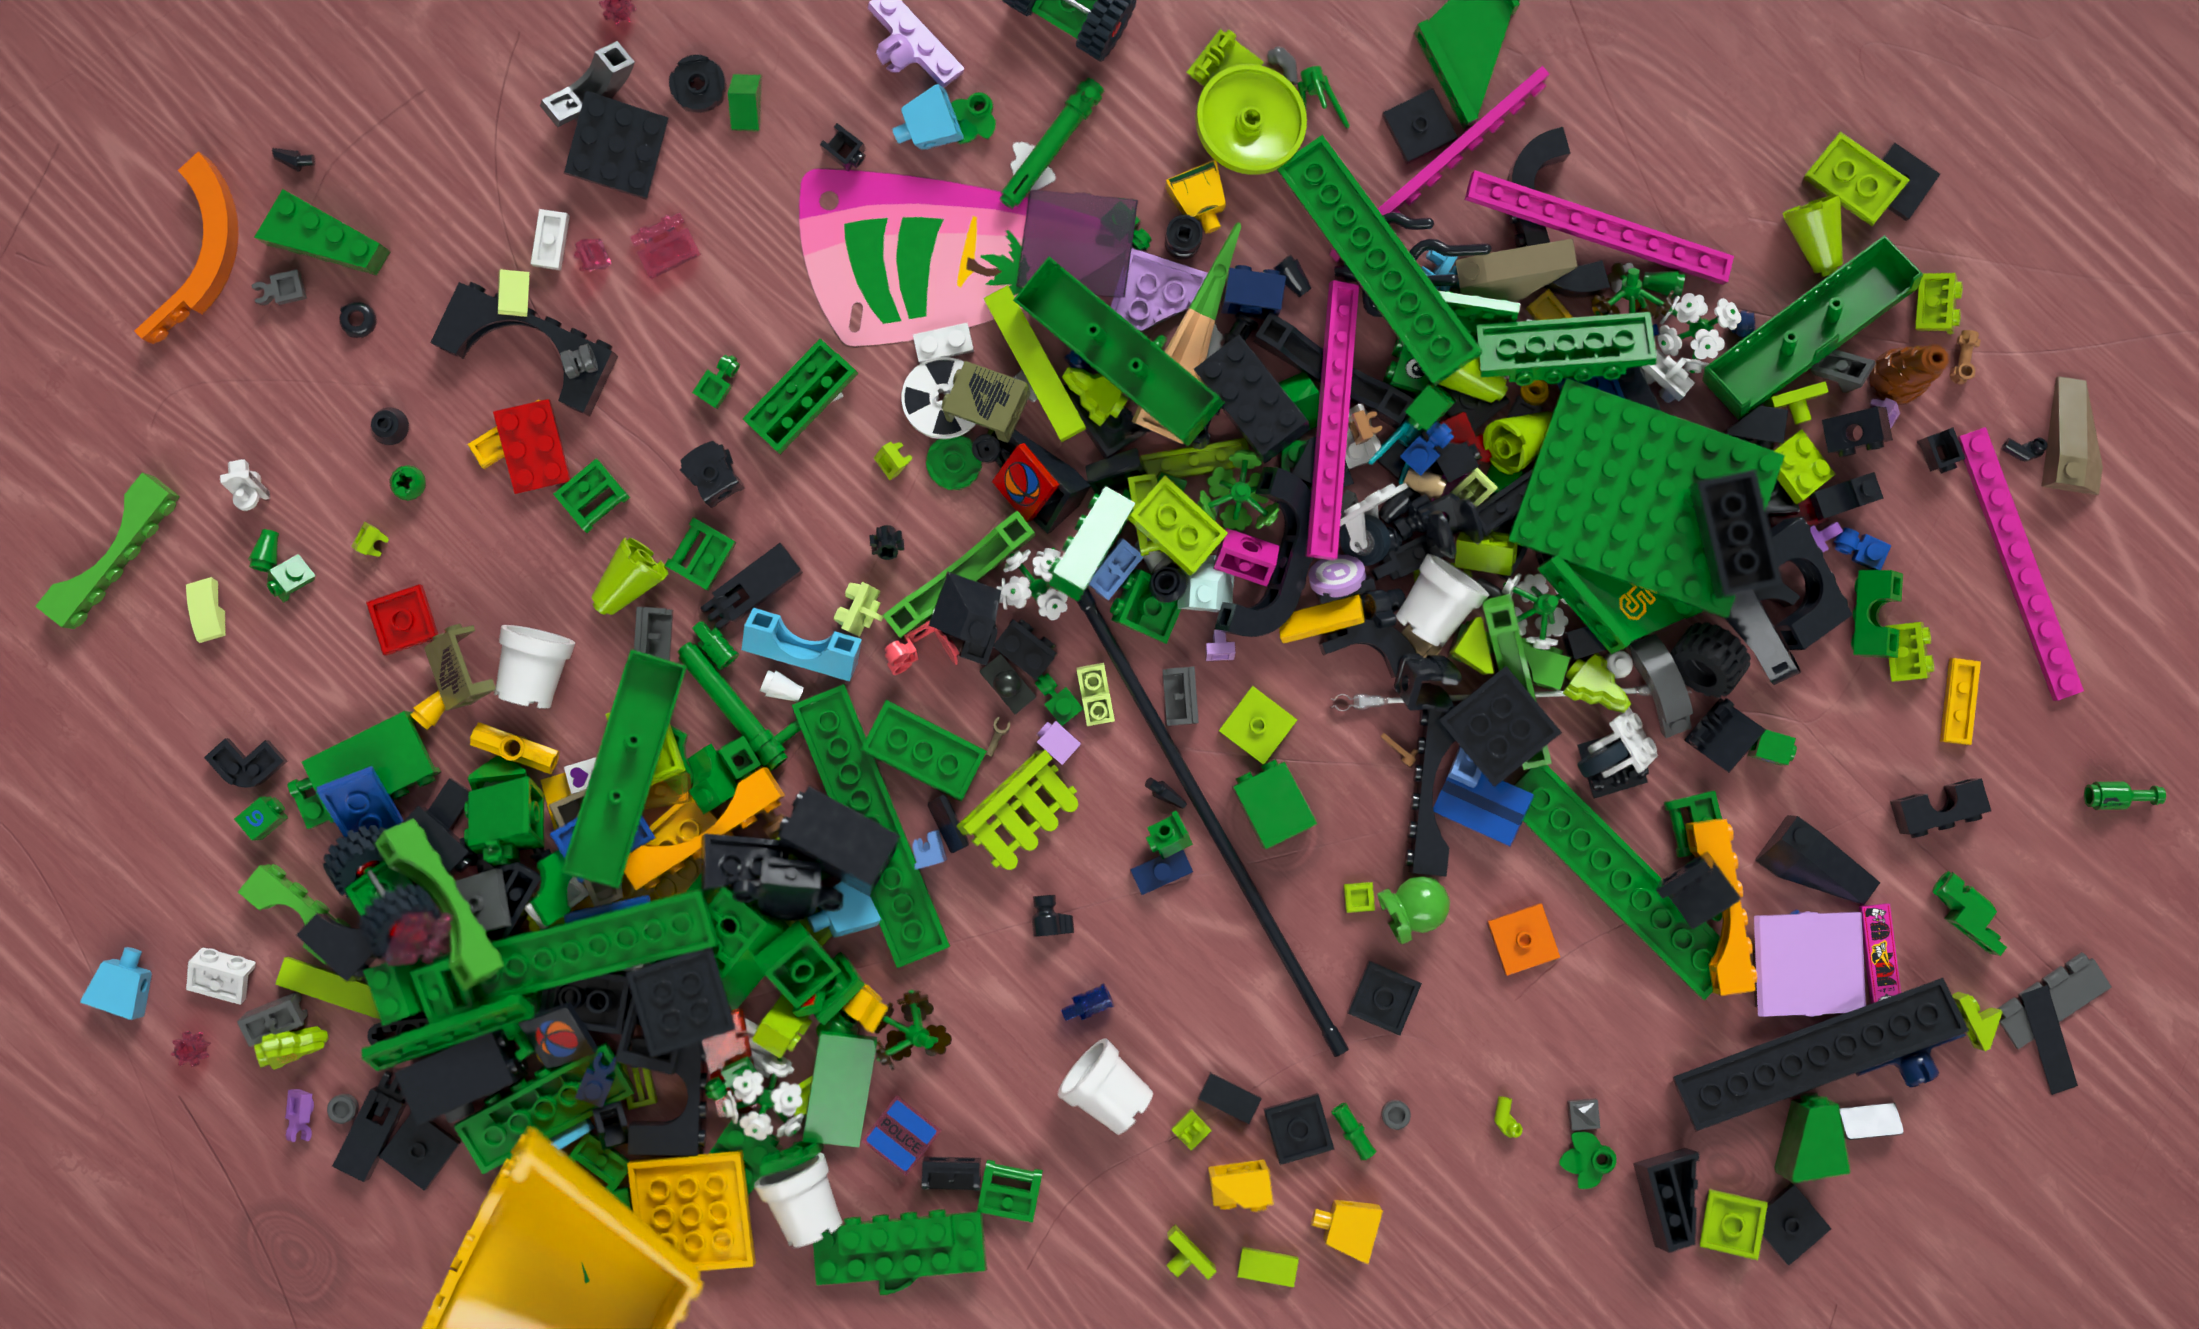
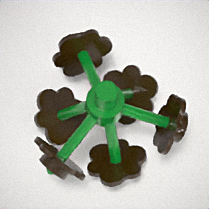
M1616 262L1611 267L1612 273L1607 275L1608 281L1611 283L1610 288L1616 294L1612 298H1605L1603 295L1597 294L1591 300L1592 309L1596 316L1620 314L1619 308L1614 304L1621 298L1629 300V313L1650 312L1651 317L1655 316L1653 319L1656 320L1660 314L1666 316L1668 312L1672 311L1674 301L1670 298L1674 291L1671 290L1663 302L1659 297L1653 296L1652 293L1641 289L1640 271L1634 268L1632 263L1627 262L1624 265L1621 262Z
M909 990V992L903 994L904 998L897 1000L898 1005H902L901 1012L904 1013L905 1020L914 1024L906 1027L891 1019L894 1008L892 1003H888L886 1012L874 1030L876 1034H879L887 1024L899 1029L898 1031L891 1030L887 1033L886 1039L888 1043H886L885 1048L880 1040L877 1041L879 1049L875 1051L877 1061H880L883 1066L888 1064L891 1070L895 1068L889 1056L894 1061H901L903 1057L908 1058L911 1056V1048L913 1046L925 1047V1052L928 1056H935L937 1053L943 1055L946 1053V1047L952 1042V1036L946 1033L944 1025H939L938 1027L929 1025L926 1029L923 1027L922 1021L926 1019V1015H930L934 1011V1007L929 1003L928 994L921 995L919 990Z

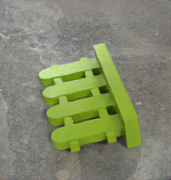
M1037 750L956 826L963 835L973 834L975 836L971 841L975 846L981 843L994 858L990 862L994 868L1000 865L1006 870L1014 869L1018 864V859L1013 852L1019 846L1024 850H1034L1038 845V839L1034 832L1039 827L1044 831H1054L1058 826V819L1054 813L1059 808L1064 812H1073L1078 807V800L1074 796L1077 790L1073 786L1069 788L1065 786L1055 774L1059 770L1055 764H1052L1050 767L1047 763L1052 757L1046 750ZM1034 777L1036 780L1029 786L1027 782ZM1041 786L1054 800L1049 807L1035 793ZM1014 796L1016 799L1009 805L1007 801ZM1021 805L1034 819L1029 826L1015 812ZM994 815L995 819L988 824L986 821ZM1001 824L1014 838L1008 846L994 831Z

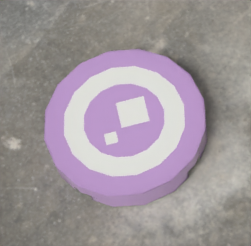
M1338 555L1337 559L1333 561L1321 559L1310 568L1308 574L1311 589L1320 595L1330 593V597L1346 596L1357 591L1362 586L1361 582L1365 581L1366 578L1363 563L1358 558L1350 555Z

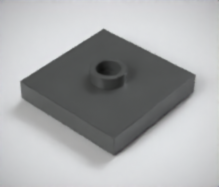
M493 869L455 881L457 890L462 898L469 903L473 916L478 924L483 926L486 933L511 925L502 869Z

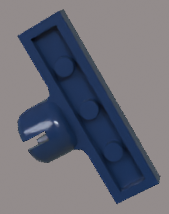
M1966 1034L1856 1073L1858 1077L1888 1065H1895L1908 1087L1920 1086L1919 1084L1928 1083L1939 1076V1071L1931 1056V1050L1963 1038Z

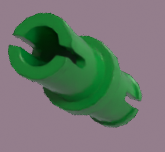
M1346 1102L1336 1106L1331 1113L1344 1131L1343 1137L1351 1142L1361 1161L1369 1159L1376 1153V1149L1364 1133L1365 1128L1363 1124L1357 1122Z

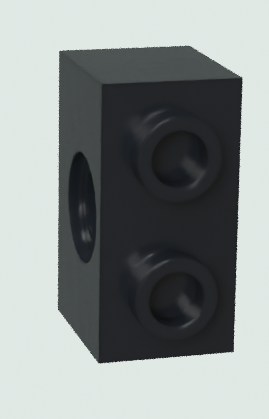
M1877 406L1822 420L1828 453H1838L1839 457L1856 454V449L1866 447L1867 451L1884 448V442L1893 440L1887 407ZM1859 425L1862 428L1863 434L1859 440H1856L1853 436V430Z

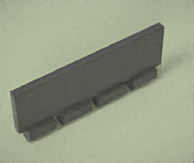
M2083 952L2065 963L2070 973H2067L2060 966L2041 979L2043 984L2049 987L2059 1022L2112 988L2093 958L2088 959ZM2039 982L2034 983L2018 994L2023 1003L2022 1005L2013 997L1997 1008L2002 1010V1018L1999 1022L2016 1049H2020L2035 1039L2021 994L2043 987Z

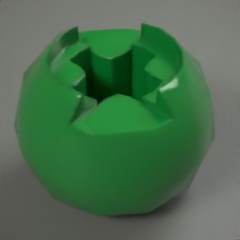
M411 465L398 467L392 472L389 479L391 491L401 500L417 499L423 494L426 487L424 474L420 469ZM407 477L413 480L409 483V489L403 487Z

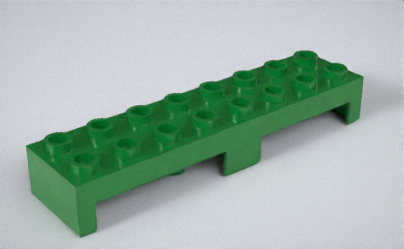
M1884 235L1704 368L1702 381L1730 412L1740 420L1917 290L1923 273Z
M1050 256L1047 257L1013 299L1014 302L1187 446L1192 443L1225 403L1216 393L1200 382Z
M630 650L560 873L616 889L620 887L687 666L636 650Z

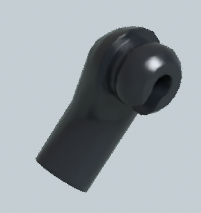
M2008 438L2003 443L2001 450L2020 461L2027 462L2042 456L2048 448V444L2043 438H2035L2033 441L2022 445Z

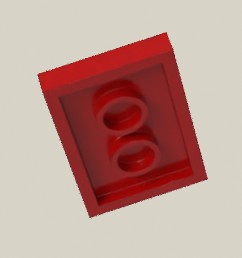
M550 399L493 411L514 494L566 483L571 479Z

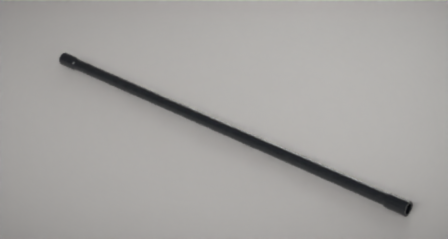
M1087 587L1079 601L1076 602L1088 618L1319 1026L1322 1036L1333 1056L1338 1057L1349 1050L1338 1028L1331 1021L1096 606V601Z

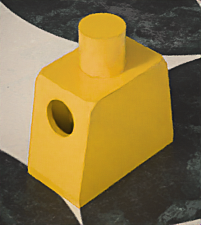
M1334 1200L1330 1213L1319 1209L1314 1210L1311 1226L1325 1229L1323 1239L1327 1245L1368 1264L1383 1210L1377 1204Z

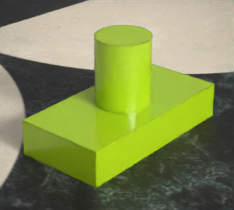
M1826 381L1773 396L1764 402V406L1782 408L1789 405L1795 425L1810 421L1812 418L1806 400L1828 393Z
M1176 1225L1167 1232L1168 1239L1180 1250L1167 1264L1169 1270L1176 1277H1179L1192 1263L1208 1280L1217 1272L1211 1260Z

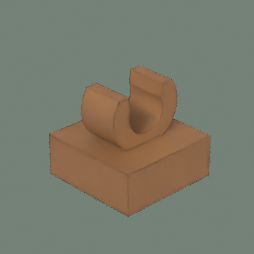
M1361 410L1349 417L1348 425L1356 445L1367 442L1373 435L1383 429L1382 426L1374 428L1369 425V419L1377 416L1375 411L1365 415L1364 410Z

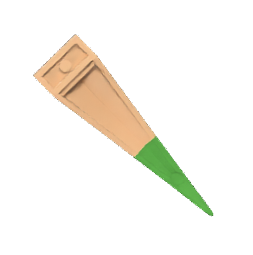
M1241 223L1234 225L1165 350V353L1196 378L1194 368L1207 358L1215 319L1240 233ZM1138 405L1132 419L1133 423L1183 444L1181 440Z

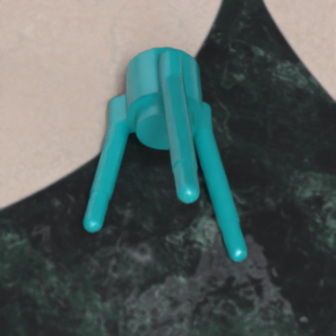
M1406 417L1368 463L1370 465L1374 464L1396 441L1408 447L1423 433L1424 429L1417 430L1407 421L1408 417ZM1405 463L1398 481L1399 484H1403L1410 469L1407 463Z

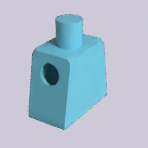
M939 84L934 85L901 108L905 123L892 128L899 144L912 139L914 145L921 150L964 139L948 94Z
M842 881L833 888H836L837 891L844 895L843 908L839 911L830 912L818 906L820 911L807 917L814 933L828 927L834 938L873 928L881 921L871 898Z
M125 947L120 960L111 959L103 961L81 998L80 1003L130 1020L144 1017L152 973L150 970L137 966L142 951Z

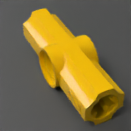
M481 722L477 723L470 737L471 746L548 774H552L559 760L560 751ZM515 740L520 744V752L516 756L510 752V745Z

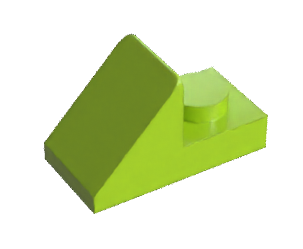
M1961 992L1952 994L1969 1030L1967 1035L1973 1047L1983 1051L1989 1050L2002 1015V1010L1988 1008L1978 1013L1980 1006L1973 996Z

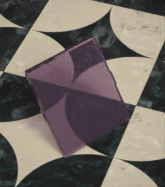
M1030 190L1016 287L1023 288L1047 257L1050 256L1095 295L1125 298L1138 200L1095 196L1084 192H1075L1073 194Z

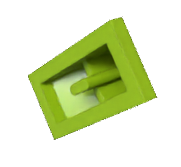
M1477 617L1469 622L1450 651V654L1480 674L1486 675L1494 672L1482 617Z

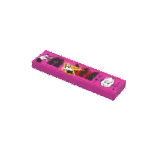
M1888 903L1859 906V912H1862L1863 946L1871 1004L1901 993L1891 907Z

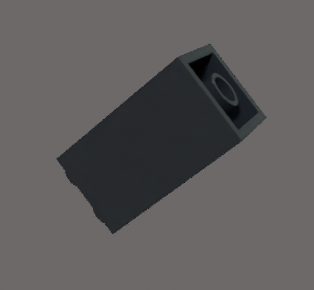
M808 786L805 793L800 791L792 804L794 807L790 818L785 816L777 829L779 832L777 837L779 838L780 848L803 861L822 863V871L870 897L898 848L900 835Z
M503 1028L461 1042L394 1072L416 1125L425 1123L527 1076L526 1058L518 1059L515 1054L518 1050L514 1039L508 1040Z

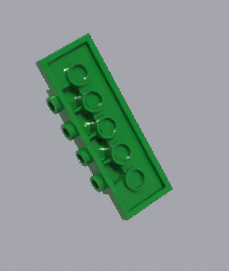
M1650 312L1476 325L1477 344L1482 350V355L1479 356L1481 378L1509 376V382H1516L1520 386L1530 385L1535 380H1545L1549 384H1556L1563 378H1574L1578 382H1585L1591 379L1592 376H1604L1605 379L1614 380L1619 378L1621 374H1626V367L1656 365L1657 362Z
M607 1042L599 1045L596 1053L556 1066L552 1069H546L545 1066L534 1073L535 1078L526 1082L522 1078L509 1087L511 1091L501 1096L500 1092H496L484 1100L485 1105H483L481 1110L456 1122L454 1128L482 1174L502 1165L506 1159L512 1158L513 1154L511 1151L521 1135H525L528 1127L537 1130L545 1138L550 1139L593 1116L592 1109L598 1108V1106L577 1099L575 1096L587 1068L595 1071L593 1062L599 1052L603 1053L600 1062L604 1066L610 1065L612 1059L616 1058ZM617 1062L613 1072L607 1074V1076L614 1078L604 1105L621 1101L634 1094L636 1090L621 1064Z
M945 1209L928 1211L929 1216H917V1212L901 1213L900 1218L889 1219V1214L872 1216V1221H861V1217L844 1218V1223L832 1233H830L829 1228L821 1233L823 1238L813 1242L816 1285L986 1271L987 1262L982 1211L946 1214Z

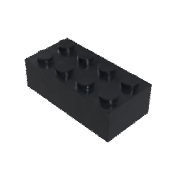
M1237 335L1194 368L1197 379L1225 402L1221 409L1264 464L1310 430L1306 417L1240 335Z
M1756 469L1699 481L1689 486L1715 598L1720 599L1783 584Z

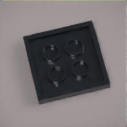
M585 91L563 174L646 200L669 117Z
M1507 666L1439 720L1494 787L1562 733Z
M712 947L689 952L626 973L651 1057L737 1030Z

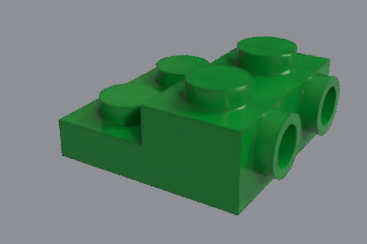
M1134 569L1121 584L1124 590L1120 599L1116 598L1111 605L1110 613L1113 614L1111 621L1167 644L1181 609H1177L1178 600L1170 603L1156 600L1149 589V581L1152 575L1143 570Z
M738 1115V1123L734 1124L731 1120L709 1154L743 1151L747 1193L749 1196L755 1188L754 1184L762 1177L759 1168L762 1158L766 1155L780 1152L783 1146L778 1144L780 1140L772 1133L767 1134L764 1140H757L752 1136H747L744 1133L745 1128L740 1125L742 1117Z

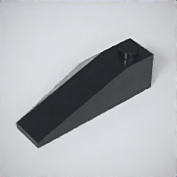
M989 429L987 434L997 438L995 431ZM1014 429L1008 443L999 440L1002 451L996 462L1002 468L1015 448L1025 443L1060 484L1033 519L1049 534L1080 506L1091 485L1073 467Z
M1787 815L1754 860L1778 878L1861 905H1865L1881 883L1826 836L1799 816Z

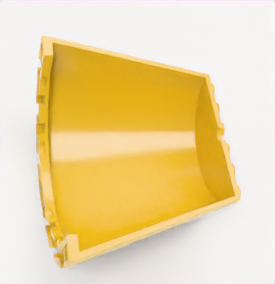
M528 1127L525 1135L522 1134L511 1151L513 1154L512 1158L506 1159L475 1216L473 1225L467 1231L450 1265V1268L456 1271L448 1270L440 1292L436 1294L421 1329H676L675 1324L678 1320L681 1322L684 1320L690 1306L688 1302L691 1298H697L703 1282L699 1281V1269L540 1132ZM582 1264L590 1280V1282L586 1284Z

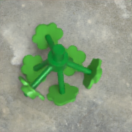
M1250 450L1235 451L1234 454L1229 456V460L1233 462V466L1241 468L1239 482L1233 478V471L1231 469L1225 470L1220 466L1214 468L1212 476L1207 478V484L1210 485L1209 494L1213 497L1220 495L1221 498L1211 501L1206 492L1202 490L1200 491L1201 497L1200 501H1198V506L1215 521L1217 515L1214 507L1233 499L1236 504L1226 506L1225 512L1220 514V520L1223 521L1224 529H1236V531L1242 532L1245 530V526H1250L1252 523V517L1247 514L1246 508L1241 507L1242 503L1247 501L1261 513L1256 520L1255 527L1260 529L1264 525L1270 526L1278 517L1279 504L1275 502L1272 505H1268L1265 509L1258 504L1259 501L1262 504L1269 501V499L1255 494L1261 476L1260 473L1251 474L1250 482L1245 483L1247 468L1253 469L1255 466H1260L1262 460L1257 457L1256 453Z

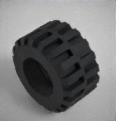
M1698 622L1686 630L1670 654L1685 685L1698 693H1703L1705 696L1711 697L1712 695L1715 698H1720L1721 696H1728L1750 667L1751 663L1749 661L1751 658L1750 654L1747 653L1748 649L1729 630H1725L1716 624L1712 625L1709 622H1704L1703 624Z

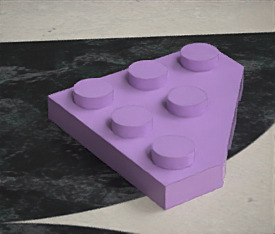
M1130 248L1111 308L1142 332L1187 310L1208 273Z

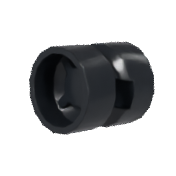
M1179 215L1169 222L1166 229L1165 246L1172 257L1179 260H1187L1198 253L1201 246L1203 229L1196 218L1190 215Z

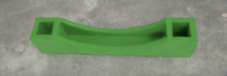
M141 473L124 494L122 523L116 539L107 553L83 574L70 580L53 584L35 607L63 628L75 629L81 626L88 618L87 613L105 597V590L109 585L122 576L123 568L129 560H133L140 553L141 545L145 540L157 532L158 524L164 516L173 512L176 507V501L180 496L155 476Z
M1018 511L1014 512L966 554L921 588L901 600L883 614V617L902 640L905 639L904 635L920 627L931 618L947 571L978 582L1005 561L1011 553L1019 550L1036 536L1035 532Z
M1507 594L1487 599L1483 602V608L1499 671L1507 666L1536 701L1511 595ZM1548 745L1523 764V769L1551 764Z
M412 819L384 831L374 844L388 867L404 874L422 887L423 890H426L438 906L446 922L451 949L449 967L463 990L465 991L493 977L504 966L501 956L487 939L483 926L476 921L469 903L462 898L457 890L455 880L446 872L439 854L430 846L424 830L418 826L415 819Z

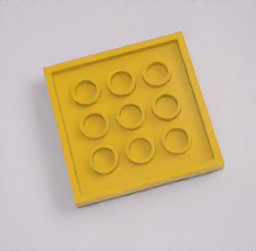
M743 1151L629 1161L627 1166L633 1213L695 1265L699 1271L753 1267L756 1260Z

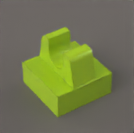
M901 442L885 444L874 457V460L889 480L897 477L912 460L911 455L902 457L899 453L903 447Z
M364 522L351 547L364 555L369 554L379 557L382 553L374 549V542L382 540L387 543L389 539L375 526Z
M1192 1109L1171 1128L1174 1134L1191 1151L1212 1131Z

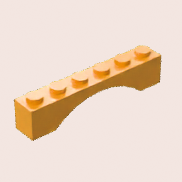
M767 767L761 768L738 783L735 795L727 810L707 831L687 842L677 845H643L629 854L624 872L635 890L645 888L646 891H649L661 883L660 877L669 872L672 876L686 866L683 862L692 856L695 860L701 857V837L705 833L734 836L731 832L740 825L745 829L758 820L756 815L763 810L768 814L782 805L779 800L785 797V794Z
M1713 819L1685 824L1690 852L1697 858L1708 851L1740 897H1743L1742 884L1737 880L1735 869H1738V858L1736 853L1732 852L1731 841L1734 839L1733 829L1727 823V819ZM1741 901L1722 911L1721 937L1716 952L1709 963L1713 993L1721 996L1755 991L1754 983L1757 982V972L1755 967L1751 966L1749 955L1753 952L1750 938L1746 937L1745 926L1748 925V918L1745 909L1741 907Z

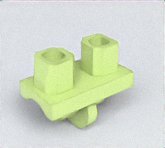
M864 582L861 585L849 583L845 591V597L854 601L850 610L843 607L838 608L834 620L842 625V629L860 637L864 626L870 628L874 619L882 622L883 616L877 613L881 603L876 601L880 590Z

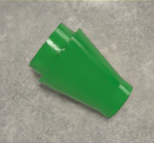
M1679 271L1645 272L1642 289H1648L1668 296L1671 290H1673L1674 293L1671 298H1674V296L1681 297L1685 274H1679Z
M268 529L261 530L260 537L248 558L250 568L269 573L270 569L277 566L278 532Z

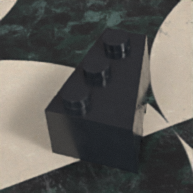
M1688 1148L1678 1149L1633 1163L1654 1245L1668 1253L1696 1245L1697 1207H1695V1189H1698L1696 1161H1699V1152Z

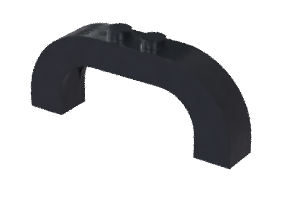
M1559 127L1546 131L1532 139L1513 163L1507 181L1535 190L1534 183L1537 172L1548 165L1565 161L1571 153L1564 128ZM1507 214L1509 222L1514 224L1516 228L1515 243L1517 248L1550 242L1545 226ZM1601 260L1580 265L1552 283L1544 285V287L1565 297L1586 298L1604 293L1610 288L1603 261Z
M1263 467L1255 493L1273 502H1277L1285 520V530L1278 551L1276 567L1270 578L1266 593L1257 604L1248 608L1238 604L1222 602L1215 630L1245 637H1258L1269 634L1281 627L1289 619L1299 602L1302 590L1305 588L1308 569L1314 557L1306 556L1312 493L1299 477L1279 467Z

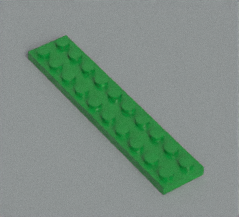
M1323 134L1296 152L1289 161L1277 169L1283 180L1434 387L1482 355V350Z
M842 684L793 704L792 708L828 797L900 835L898 848L870 896L881 918L879 924L896 967L900 968L950 947L920 869H915L914 864L917 863L876 759L860 751L867 737L846 685Z
M1548 765L1530 768L1514 784V786L1535 795L1523 823L1702 1000H1705L1713 992L1709 963L1716 952L1720 936L1706 922L1694 929L1691 928L1669 896L1662 899L1656 891L1657 885L1662 878Z
M702 888L490 942L492 947L499 952L504 966L493 977L471 988L475 999L479 1000L481 1005L503 1000L508 996L523 995L716 946L718 939L705 894L702 892ZM451 952L425 960L426 965L449 958ZM451 968L445 970L457 1005H464Z

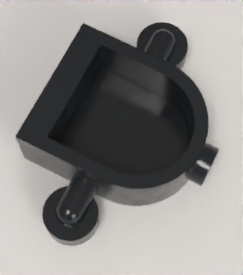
M763 857L761 880L742 879L733 885L732 898L743 903H749L757 899L759 909L772 918L801 920L811 916L815 912L816 906H820L823 910L830 912L841 910L843 908L844 895L837 891L836 888L820 886L822 863Z

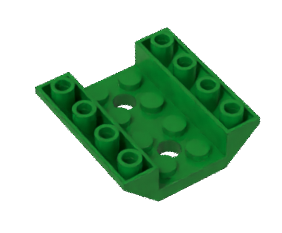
M701 874L686 892L702 888ZM728 885L704 891L718 939V944L712 948L733 1014L765 976L753 958L790 926L780 919L774 918L770 921L750 903L734 900L732 898L733 889ZM730 918L735 921L737 926L735 932L725 930L723 926L724 919ZM673 956V957L661 959V960H658V961L650 962V964L652 965V964H655V963H659V962H662V961H665V960H668V959H671V958H674V957H677V956Z

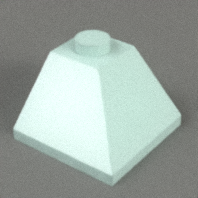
M1209 555L1191 576L1180 567L1186 575L1187 587L1182 598L1178 600L1177 609L1219 612L1222 602L1233 603L1234 575L1213 569L1216 555Z

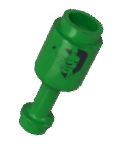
M2123 781L2093 782L2086 785L2084 789V801L2088 807H2093L2095 810H2124L2130 807L2132 801H2150L2152 805L2164 804L2166 801V791L2163 787L2151 786L2150 790H2131L2130 785Z

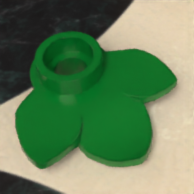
M974 93L968 99H956L951 103L964 137L963 140L957 141L959 144L971 142L978 134L987 140L993 135L996 121L992 115L993 102L987 94ZM979 104H983V105H984V109H983V110H981V111H976V110H975L977 105H979Z
M1584 1131L1573 1132L1571 1139L1574 1148L1567 1150L1561 1156L1559 1165L1568 1172L1578 1174L1577 1184L1579 1189H1590L1600 1183L1603 1174H1607L1614 1169L1617 1162L1616 1154L1610 1147L1601 1145L1595 1135ZM1605 1154V1162L1602 1164L1597 1163L1598 1155Z

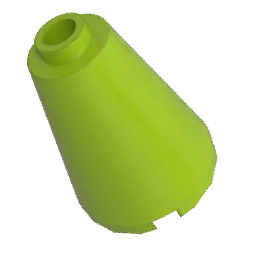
M1839 195L1810 201L1809 204L1801 207L1799 205L1782 212L1786 224L1814 273L1821 272L1822 277L1828 276L1838 270L1839 266L1843 265L1841 200Z
M1479 357L1438 384L1490 403L1495 400L1500 401L1508 390V386H1506L1507 379L1504 376L1481 378Z
M1545 411L1497 419L1486 426L1483 434V445L1485 450H1490L1492 457L1489 459L1499 471L1506 474H1513L1523 470L1538 456L1553 412Z
M624 538L620 542L592 595L593 607L603 615H614L662 582L668 576L665 564L661 560L656 563L652 558L654 553L641 542L633 538L628 540Z

